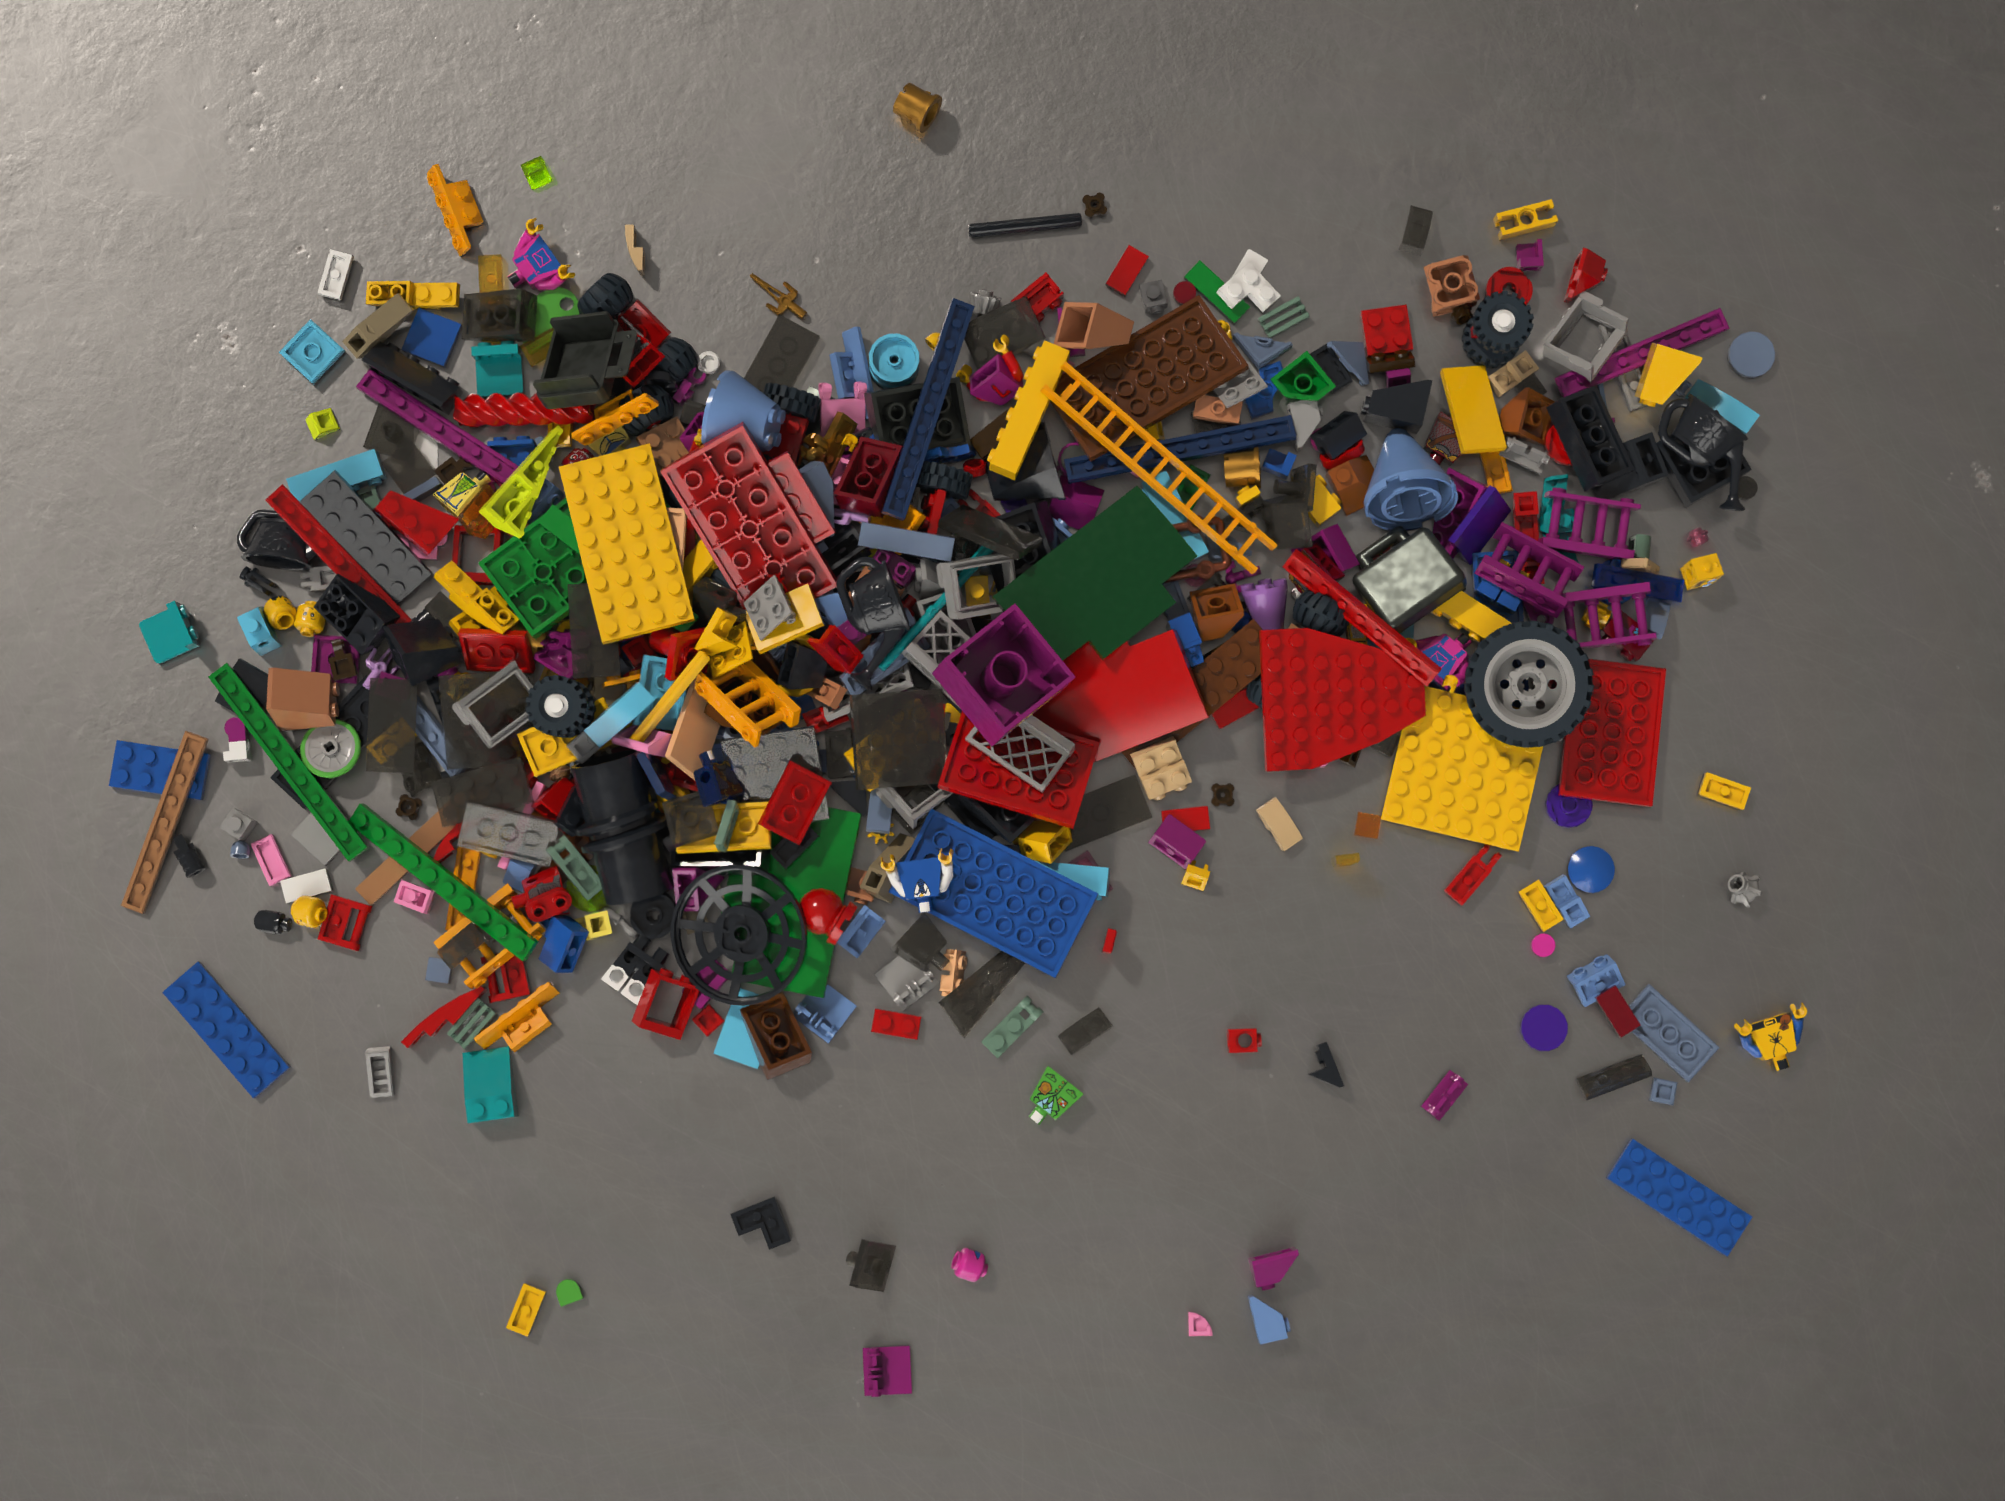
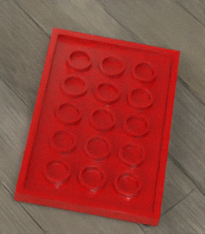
M1589 659L1590 667L1593 670L1594 692H1592L1591 705L1587 709L1584 719L1574 728V731L1564 737L1558 796L1652 807L1666 668Z
M962 711L937 788L1073 829L1100 742L1054 729L1075 744V751L1067 758L1042 793L965 740L973 729L974 724ZM1019 726L1008 734L1009 738L1023 736ZM979 731L973 737L979 743L988 742ZM1037 738L1026 739L1028 751L1042 749L1041 741ZM1023 740L1010 742L1011 754L1025 752ZM1007 743L993 746L994 753L998 756L1009 755ZM1056 751L1045 752L1047 764L1057 763L1062 757ZM1043 753L1029 755L1031 767L1045 765ZM1026 756L1012 758L1013 765L1017 769L1028 768ZM1046 769L1032 771L1033 780L1042 784L1047 778Z

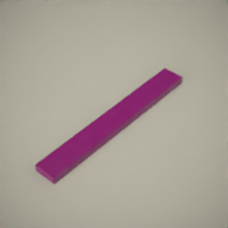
M1718 308L1612 353L1591 383L1584 376L1573 370L1557 376L1554 380L1562 398L1644 366L1652 343L1680 351L1725 332L1730 328L1721 308Z
M369 369L356 387L359 391L499 483L503 484L518 468V465L372 369Z

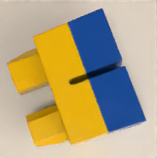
M1503 559L1499 561L1508 567L1511 565ZM1521 570L1520 573L1529 578L1530 575ZM1483 578L1473 593L1490 603L1496 599L1494 605L1512 615L1522 599L1504 589L1497 597L1501 588Z

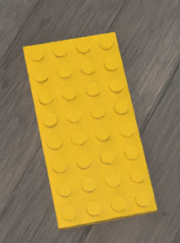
M650 443L559 466L603 645L695 621Z

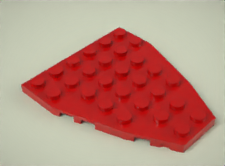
M1309 628L1259 630L1265 771L1317 768L1379 743L1426 716L1425 685L1383 650Z

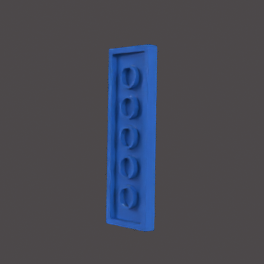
M200 961L196 962L162 992L252 1098L260 1095L291 1067Z
M1632 1138L1606 1177L1727 1257L1752 1219L1751 1215Z

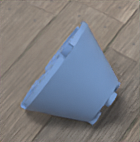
M731 370L722 372L717 378L720 381L717 388L711 389L706 402L702 421V444L744 421L761 452L770 451L773 447H778L781 443V433L779 432L781 424L785 420V410H782L777 403L737 372Z

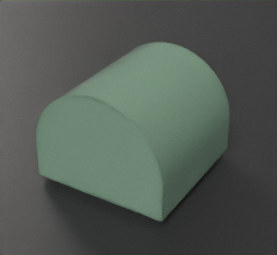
M1644 534L1631 536L1629 538V550H1635L1634 558L1649 559L1651 536Z

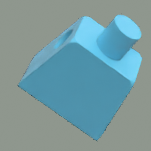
M263 606L237 617L250 647L260 656L282 646L274 628L270 626L265 617Z

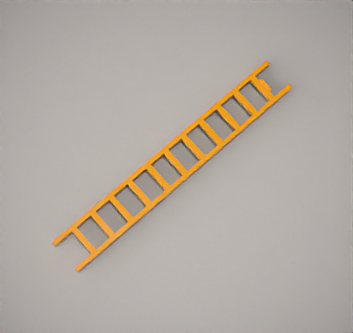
M1065 361L1060 368L1075 380L1073 385L1070 383L1060 396L1046 384L1040 391L1247 571L1254 574L1258 568L1243 556L1245 551L1256 538L1271 551L1277 547V544L1263 533L1254 522L1248 520ZM1079 386H1082L1093 397L1078 413L1066 401ZM1099 401L1110 413L1096 428L1084 416ZM1116 416L1128 428L1114 444L1101 432ZM1134 431L1146 443L1131 459L1119 447ZM1152 447L1164 458L1149 474L1137 462ZM1169 462L1181 473L1166 489L1155 477ZM1187 477L1199 489L1186 504H1183L1172 492ZM1204 492L1217 504L1202 520L1190 508ZM1222 508L1234 520L1219 535L1208 523ZM1238 523L1252 534L1239 550L1225 540Z

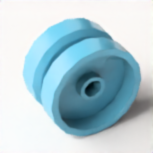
M898 333L887 334L878 338L872 345L869 352V372L873 381L880 388L890 389L911 385L916 380L919 373V351L915 343L907 336Z

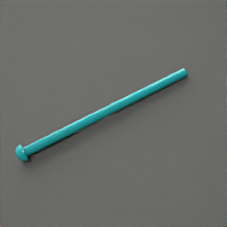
M1000 533L991 534L971 558L991 555L997 547L1003 548L1005 546L1004 536ZM979 567L963 569L957 572L959 574V589ZM945 592L933 606L930 605L926 609L925 614L887 654L878 666L879 669L885 672L912 640L946 605Z

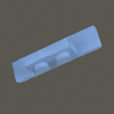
M853 327L842 333L845 352H834L829 355L838 399L855 398L853 386L854 382L858 381L867 384V393L873 392L861 328ZM865 403V421H866V420H868V415H867V409H866V403Z

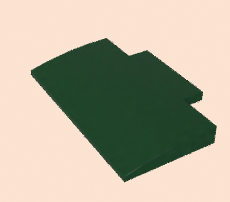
M1135 486L992 596V598L1003 612L1013 604H1016L1062 661L1087 642L1103 660L1176 603L1162 584L1197 557V554L1138 486Z

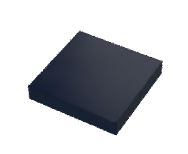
M644 752L637 754V759L656 794L673 803L680 799L660 760Z

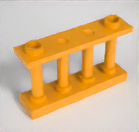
M751 660L715 679H709L702 671L696 677L694 688L696 692L710 703L742 735L743 739L748 741L754 748L759 746L761 731L777 722L784 721L790 728L798 725L801 708ZM735 676L745 683L726 694L717 687ZM750 691L759 697V699L741 709L732 702ZM764 706L769 707L774 712V714L756 724L748 717L749 714Z
M508 883L487 899L498 910L507 908L520 926L536 940L543 936L542 933L546 930L541 924L537 922L532 926L520 909L514 910L511 896L518 894ZM464 917L433 943L444 954L446 952L453 954L470 976L463 982L466 986L473 989L474 987L482 986L487 981L486 978L511 959L514 954L505 948L495 955L477 932L479 926L469 918ZM465 937H470L488 961L478 970H476L459 948V942Z

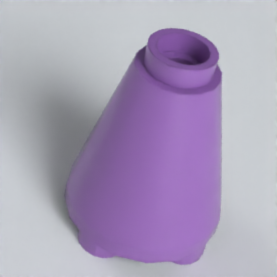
M1268 578L1258 580L1257 585H1254V583L1240 585L1243 599L1252 620L1255 619L1263 630L1284 629L1288 591L1287 579H1276L1272 583V579Z

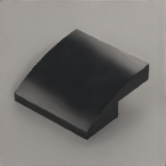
M238 659L233 670L261 707L265 709L267 705L268 674L243 659ZM219 692L215 702L234 712Z

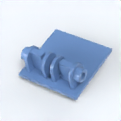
M827 984L824 998L806 995L795 1008L793 1014L799 1022L829 1044L857 1006Z

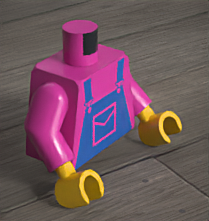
M533 218L527 221L526 230L519 239L512 260L518 269L507 277L514 288L527 281L533 290H555L566 279L574 278L575 273H567V269L571 265H561L540 234L536 235V232L543 230L544 226L540 224L535 228L534 222L537 218Z
M1461 633L1455 640H1452L1447 634L1419 640L1406 638L1442 668L1434 680L1446 691L1451 687L1450 692L1454 693L1456 687L1465 682L1466 668L1469 664L1468 653L1465 649L1472 642L1464 633Z

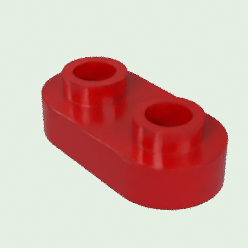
M1360 439L1334 459H1329L1327 454H1320L1322 466L1326 469H1333L1349 460L1360 457L1365 451L1363 441Z
M556 887L531 898L526 903L525 911L530 920L542 922L568 910L571 906L572 898L568 890ZM558 899H564L562 904L556 903ZM537 908L542 909L541 913H534Z

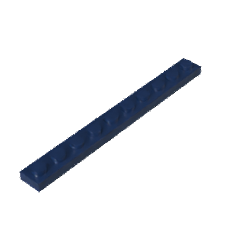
M955 298L950 302L881 513L901 521L905 520L975 307Z
M1288 415L1160 440L1159 442L1180 461L1184 462L1296 440V432L1292 416ZM1145 444L1120 449L1133 459ZM1150 447L1137 464L1143 469L1153 468L1164 457ZM1110 451L1092 462L1089 461L1086 455L1064 459L1069 484L1132 472L1129 467Z

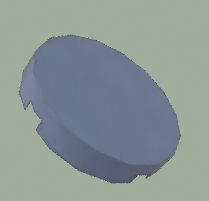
M1759 332L1743 333L1733 340L1728 349L1729 363L1735 373L1744 378L1762 376L1770 370L1775 361L1774 346L1766 336Z

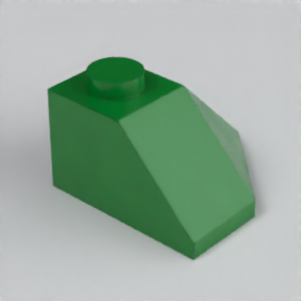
M1308 351L1304 352L1270 379L1285 398L1319 401L1336 387Z

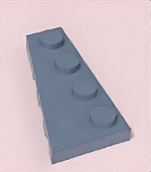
M904 607L910 628H912L916 622L908 608ZM905 630V632L899 638L896 644L906 635V633L908 632L907 630ZM883 632L862 652L864 656L852 673H859L868 666L883 643ZM922 637L917 642L923 650L930 648L925 637ZM900 654L885 672L878 667L871 678V685L873 686L908 663L909 660L903 654ZM844 672L839 677L852 698L867 690L857 683L849 673Z

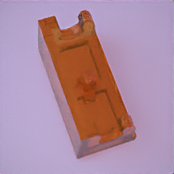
M485 484L458 516V519L469 535L486 539L495 528L478 512L495 493L490 485Z

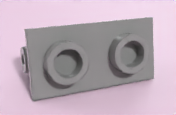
M1506 436L1507 448L1505 451H1500L1499 455L1541 475L1544 466L1550 459L1547 452H1541L1516 440L1514 436L1513 438Z

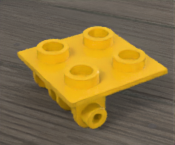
M746 621L734 626L726 637L736 644L737 647L709 656L713 679L753 659L751 644H753L754 639L751 631L748 632Z

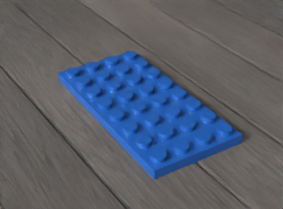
M931 809L905 861L937 858L941 848L943 849L942 853L948 856L950 848L954 850L952 857L953 878L948 889L942 892L941 897L931 898L933 911L928 913L1057 978L1099 894ZM891 886L889 893L918 907L917 900H907L906 897L900 896L896 889Z

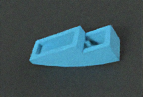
M1700 379L1695 382L1685 396V399H1688L1690 393L1713 410H1718L1722 417L1743 434H1747L1760 416L1737 399Z
M636 682L583 731L600 748L655 699L640 682Z

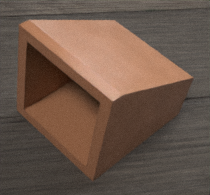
M1065 302L1054 344L1062 348L1093 349L1129 344L1134 321L1099 303Z
M269 668L266 710L280 731L335 726L336 717L339 716V707L336 699L340 695V687L338 682L333 680L331 674Z

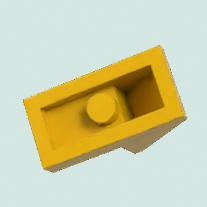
M717 607L694 649L702 650L708 655L713 656L737 647L736 644L726 638L737 616Z

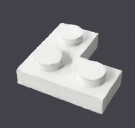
M1248 263L1216 292L1231 309L1248 296L1262 313L1281 297L1251 263Z

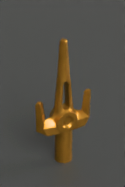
M753 273L750 274V277L779 303L778 308L769 303L766 304V307L777 315H782L789 309L800 319L806 316L807 312L794 302L798 291L787 282L783 283L790 291V293L784 294ZM769 288L778 293L780 297L778 298L776 295H774L769 290Z

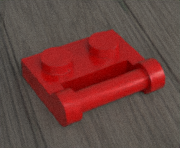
M331 894L327 906V917L322 922L317 939L359 951L361 946L359 942L368 913H371L373 906ZM353 908L358 909L359 913L350 941L344 940Z
M515 955L500 967L505 993L499 994L495 971L487 977L490 996H488L489 1003L531 995L525 962ZM484 956L480 957L481 964L485 965L488 962Z

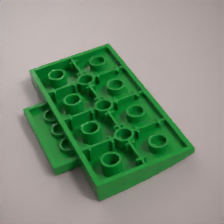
M565 498L555 506L571 518L567 499ZM665 500L666 508H671ZM543 515L524 529L525 533L522 538L512 537L478 563L535 640L572 612L586 630L597 623L581 556L538 523Z
M820 805L810 824V827L820 837L787 870L770 854L768 872L781 880L791 890L799 903L800 899L812 889L824 888L834 891L841 898L844 905L862 814ZM772 831L770 851L784 838ZM729 875L727 886L743 884V875ZM752 875V886L766 891L776 901L785 894L771 880L761 875ZM742 891L725 894L724 900L730 907L742 905ZM752 893V907L763 912L771 906L765 899ZM790 902L782 908L788 921L789 937L801 939L800 920L794 905ZM776 913L767 920L771 933L783 935L781 922ZM739 927L737 933H740L739 938L746 939V929ZM807 930L805 959L800 971L784 989L785 991L820 998L825 997L835 949L833 944L826 942L829 938L826 934L817 935ZM769 942L768 947L764 951L770 963H773L781 949L780 944ZM788 946L783 961L775 969L781 982L793 970L799 957L800 949ZM756 958L745 962L743 975L755 974L763 970ZM767 976L757 981L746 982L774 988Z

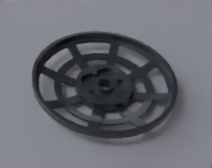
M731 864L703 873L686 887L673 911L671 943L680 969L685 977L689 978L691 984L696 986L695 988L716 1001L729 1005L744 1006L769 1000L782 992L794 980L805 959L807 926L799 902L781 880L761 868L750 865ZM743 871V884L729 885L716 890L707 881L711 877L724 872ZM752 873L771 880L785 894L776 901L766 891L752 886ZM700 886L709 897L701 906L696 920L682 919L683 911L689 898ZM742 891V905L730 907L722 897L731 892ZM752 893L765 899L771 906L763 912L752 907ZM790 902L794 905L800 920L801 939L789 937L788 921L782 908ZM715 903L722 913L716 923L705 922L704 919L707 911ZM776 913L781 922L783 935L771 933L767 920ZM739 927L746 929V939L738 937L737 930ZM681 929L695 930L696 945L702 958L692 966L689 964L683 950ZM703 931L714 933L717 947L711 952H708L705 946ZM769 942L781 945L778 956L773 963H770L764 954ZM788 946L800 949L799 957L793 970L781 982L775 969L783 961ZM724 955L735 961L733 973L723 969L715 960ZM756 958L763 970L755 974L743 975L745 962ZM709 966L718 975L731 980L729 995L708 986L697 973ZM767 976L774 987L772 990L757 996H738L741 982H753Z

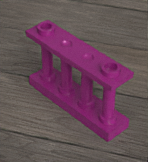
M1552 488V491L1545 493L1544 498L1553 499L1549 533L1546 534V537L1539 538L1538 542L1555 551L1622 560L1634 558L1635 550H1629L1628 545H1626L1630 512L1641 509V504H1636L1634 499L1621 498L1620 501L1569 494L1563 488ZM1563 500L1576 502L1572 535L1569 537V540H1562L1560 535H1558ZM1585 504L1599 506L1595 537L1591 544L1582 543L1583 539L1581 538ZM1608 507L1621 509L1617 544H1614V547L1605 546L1606 542H1603Z
M1502 522L1493 536L1494 539L1499 541L1491 557L1485 554L1474 574L1557 618L1568 602V599L1561 596L1568 581L1575 582L1583 571L1584 566ZM1507 546L1520 552L1512 569L1499 562ZM1528 557L1540 563L1533 580L1520 573ZM1548 569L1561 575L1553 591L1541 585Z
M1650 582L1562 593L1561 596L1568 599L1564 607L1568 635L1577 640L1573 608L1575 603L1584 602L1588 608L1592 641L1579 643L1582 649L1638 642V646L1651 645L1652 640H1656L1657 636L1656 633H1648L1644 603L1646 594L1651 592ZM1632 596V600H1635L1639 635L1625 637L1620 602L1623 601L1622 597ZM1608 599V603H1611L1615 638L1601 640L1597 604H1599V600Z

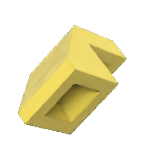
M608 910L574 919L589 931L586 941L613 934Z

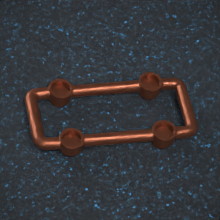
M1214 516L1208 523L1209 526L1215 525L1216 532L1219 535L1225 531L1223 520L1220 517ZM1189 519L1186 522L1172 524L1178 532L1189 531L1193 534L1201 532ZM1220 547L1221 562L1212 563L1211 561L1203 560L1197 567L1180 570L1165 583L1199 576L1201 579H1209L1215 572L1228 569L1232 563V558Z

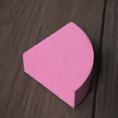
M1188 1312L1189 1336H1213L1211 1326L1203 1316L1195 1312Z

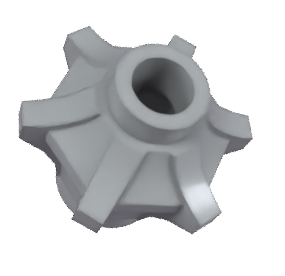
M1745 872L1740 873V875H1733L1728 881V888L1732 895L1730 901L1733 904L1737 902L1744 903L1745 907H1750L1751 902L1757 896H1762L1763 892L1759 890L1758 885L1761 878L1758 875L1747 876Z

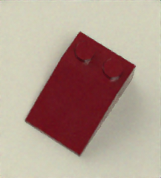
M861 436L834 492L840 508L883 519L884 514L881 511L903 446Z

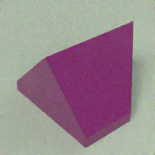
M698 868L672 869L676 904L686 887L694 879L707 871ZM716 875L707 881L716 889L725 877ZM700 886L689 898L684 911H699L705 900L709 897Z

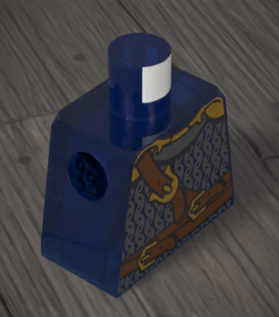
M712 750L699 754L703 767L694 771V778L704 808L727 803L728 799L733 800L745 794L729 761L716 762Z

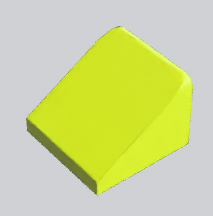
M331 408L310 413L306 418V423L314 440L340 429Z

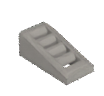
M391 1047L368 1048L365 1052L370 1098L394 1096ZM384 1056L385 1059L373 1060V1057ZM380 1065H385V1066H386V1069H374V1068H373V1066H380ZM387 1075V1078L374 1079V1076ZM375 1085H388V1088L375 1089Z

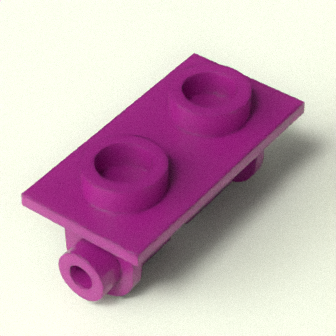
M1449 1070L1421 1107L1440 1121L1468 1084L1458 1074Z

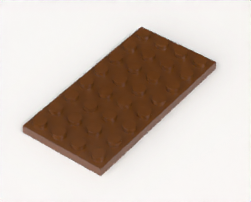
M1198 295L1131 334L1129 344L1111 346L1074 369L1146 430L1249 369V365L1203 299ZM1067 373L1061 375L1054 392L1060 396L1070 383L1073 385L1075 380ZM1079 386L1066 402L1079 413L1093 396L1082 386ZM1050 400V403L1090 462L1109 452L1107 448ZM1097 401L1085 414L1084 418L1097 428L1109 415L1110 411ZM1115 416L1101 433L1115 444L1127 430L1128 426ZM1133 431L1124 442L1137 434Z

